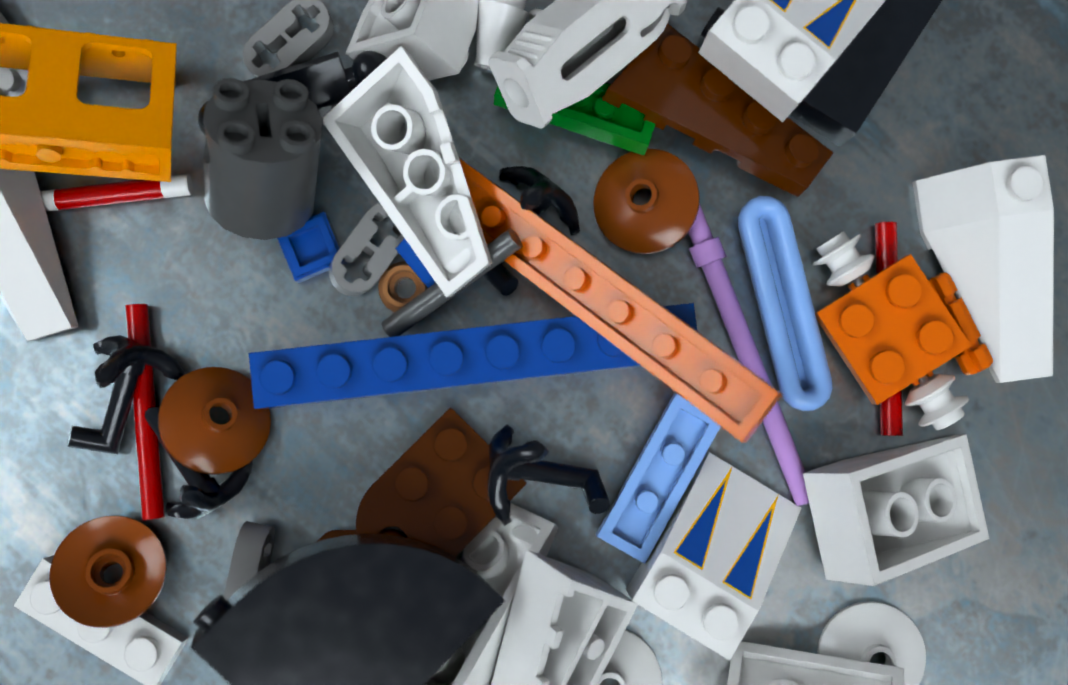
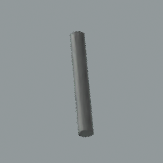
M512 229L502 233L487 244L493 262L489 267L452 297L446 298L437 283H434L382 321L385 333L389 337H395L406 332L521 249L523 245L520 238Z

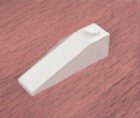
M369 0L363 9L345 54L354 60L363 51H374L388 58L402 46L407 49L429 81L459 74L468 60V49L476 31L479 0Z
M400 46L332 108L322 120L325 127L447 298L452 297L493 262L438 92L407 49Z
M1040 155L988 162L914 181L912 185L920 235L927 249H933L944 273H948L951 276L958 290L955 292L956 297L962 298L981 335L978 337L979 344L985 343L993 358V363L988 369L995 382L1003 383L1053 376L1054 206L1046 156Z
M0 169V298L27 341L37 340L79 326L35 172Z
M510 503L509 516L512 522L504 526L497 517L494 518L464 548V555L459 560L470 566L485 579L505 602L425 685H491L526 549L547 557L558 530V526L555 523Z

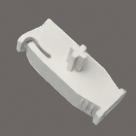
M555 0L544 10L536 8L531 10L528 15L530 21L526 23L505 51L498 50L488 60V64L510 114L519 122L543 129L551 122L553 118L551 114L589 97L657 40L664 31L669 16L680 15L685 10L687 0Z

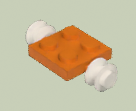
M845 231L841 232L816 248L821 258L815 261L813 265L827 264L832 272L826 282L827 286L842 287L852 282L848 285L850 291L815 312L818 323L872 405L882 403L912 384L914 387L910 389L905 405H919L925 414L918 422L920 427L932 424L935 430H941L954 424L965 415L961 407L969 401L968 396L954 397L949 390V387L955 380L954 375H934L932 371L972 345L911 254L902 257L871 278L868 274L861 277L862 274L870 269L875 256L874 254H859L855 245L861 237L860 234L849 239Z

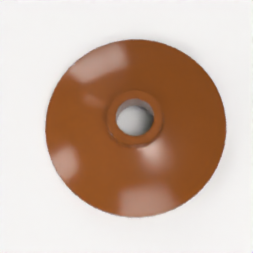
M647 149L645 155L629 152L612 162L600 177L594 193V214L600 230L614 245L631 253L654 254L671 248L687 235L698 214L700 195L692 171L677 156L660 149ZM642 188L650 189L652 196L648 203L644 205L634 204V195L638 190Z
M222 367L200 368L180 377L166 392L158 413L160 437L170 455L188 469L210 475L230 473L249 464L265 446L271 427L270 410L254 409L251 380L237 371ZM214 407L225 409L229 416L228 422L226 424L213 422L209 415L210 409Z
M103 516L92 519L69 533L56 550L50 567L49 581L52 595L59 608L69 618L80 624L95 628H111L129 623L146 612L158 598L166 579V554L154 532L135 519L124 516ZM114 564L121 565L123 569L122 577L115 583H106L104 579L106 569Z

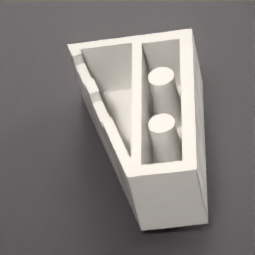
M526 549L491 685H597L638 604L594 574Z

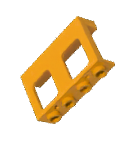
M0 23V67L28 70L26 90L22 95L16 97L0 96V169L171 182L177 44L149 39H134L89 32L82 33L29 25ZM79 76L151 83L150 102L142 109L82 103L77 98Z

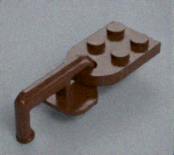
M450 407L367 490L358 507L356 530H331L326 532L318 541L356 534H388L405 537L399 530L384 529L387 527H397L404 531L407 538L433 545L456 557L496 516L490 504L487 491L490 469L489 445ZM524 479L519 481L508 480L506 490L510 501L527 484Z

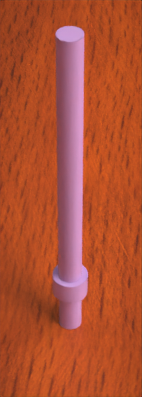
M699 204L696 220L688 232L693 244L689 251L696 268L702 267L739 362L771 385L722 261L723 258L727 257L719 237L713 238ZM777 401L763 420V424L796 506H801L809 503L803 473L806 471Z

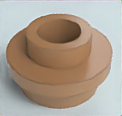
M406 261L397 262L389 266L381 276L378 286L381 301L394 313L427 289ZM405 279L414 281L416 285L415 293L409 298H401L397 294L398 284Z

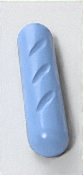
M757 196L749 200L741 208L738 216V229L779 391L783 394L784 401L792 408L800 411H814L822 407L829 400L833 389L832 377L791 217L786 206L779 199L771 196Z

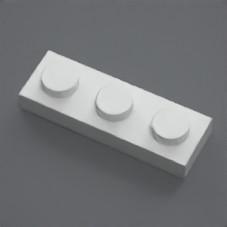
M54 556L42 558L14 607L143 685H161L189 637L147 612H144L129 623L111 628H95L74 621L59 608L51 592L49 579L50 567Z

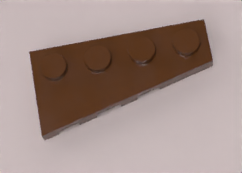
M668 23L657 40L640 53L607 89L602 99L603 101L617 108H620L623 103L645 114L643 121L647 120L655 123V127L664 130L666 125L694 138L693 146L710 154L714 150L720 151L736 159L738 168L796 197H799L809 187L833 154L830 149L789 117L781 122L698 53L700 48Z

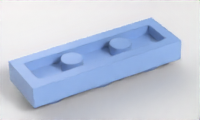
M674 393L600 525L596 536L645 564L721 426L682 396Z

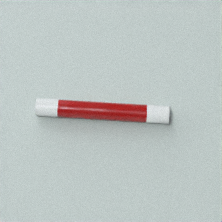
M184 174L171 176V182L132 180L40 191L45 211L50 212L193 195L194 188L191 176Z

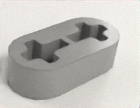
M291 0L249 38L244 46L243 60L255 78L309 61L328 44L333 36L334 23L324 3L320 0ZM304 14L311 19L316 17L315 20L319 27L314 32L307 28L301 29L302 27L298 19ZM266 49L273 54L276 53L280 61L274 68L268 64L263 65L264 62L260 54Z
M380 203L373 205L365 213L330 263L329 278L332 285L340 293L347 296H359L369 291L378 282L398 254L395 248L404 239L394 224L392 230L398 235L397 238L388 235L378 247L370 242V239L378 229L377 224L372 219L375 218L382 222L388 216ZM363 251L370 256L362 270L368 279L365 281L357 278L353 283H350L344 278L347 269L341 262L345 260L348 263H352Z
M248 521L242 525L236 539L223 596L226 600L255 574L270 565L275 541V527Z

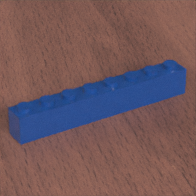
M694 303L664 306L697 331ZM577 316L248 353L254 409H272L642 367Z

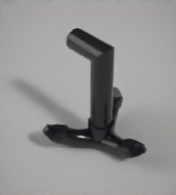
M524 166L506 167L499 171V180L509 179L516 185L524 184L529 186L520 196V205L523 210L531 209L540 215L542 211L545 212L552 204L559 212L560 219L568 225L570 236L579 233L578 213L571 196L535 168ZM501 262L483 276L501 294L507 296L516 290L519 282Z
M121 335L110 336L93 344L97 355L102 353L110 356L95 371L97 385L99 388H103L113 383L102 428L98 430L72 425L67 447L118 455L139 376L143 374L145 365L155 367L165 377L178 380L186 374L182 366L163 350L139 344Z
M160 406L149 408L145 412V419L165 448L158 429ZM167 451L188 485H182L180 489L181 502H167L166 512L168 516L200 519L215 511L242 491L249 479L253 460L239 470L231 472L229 477L219 485L214 477L211 478L209 474L188 469L176 461Z
M507 424L492 437L489 444L490 469L487 491L492 509L504 526L512 522L509 516L511 502L507 497L506 490L508 480L519 481L524 479L579 488L583 490L588 508L592 513L600 514L609 509L610 501L598 470L541 460L547 456L549 451L546 446L537 440L508 448L512 443L514 429Z

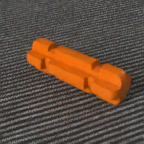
M941 273L929 278L928 281L972 345L955 357L962 373L972 375L989 368L993 363V358L985 343L979 344L978 337L981 335L962 298L956 299L954 293L958 290L951 276L948 273Z

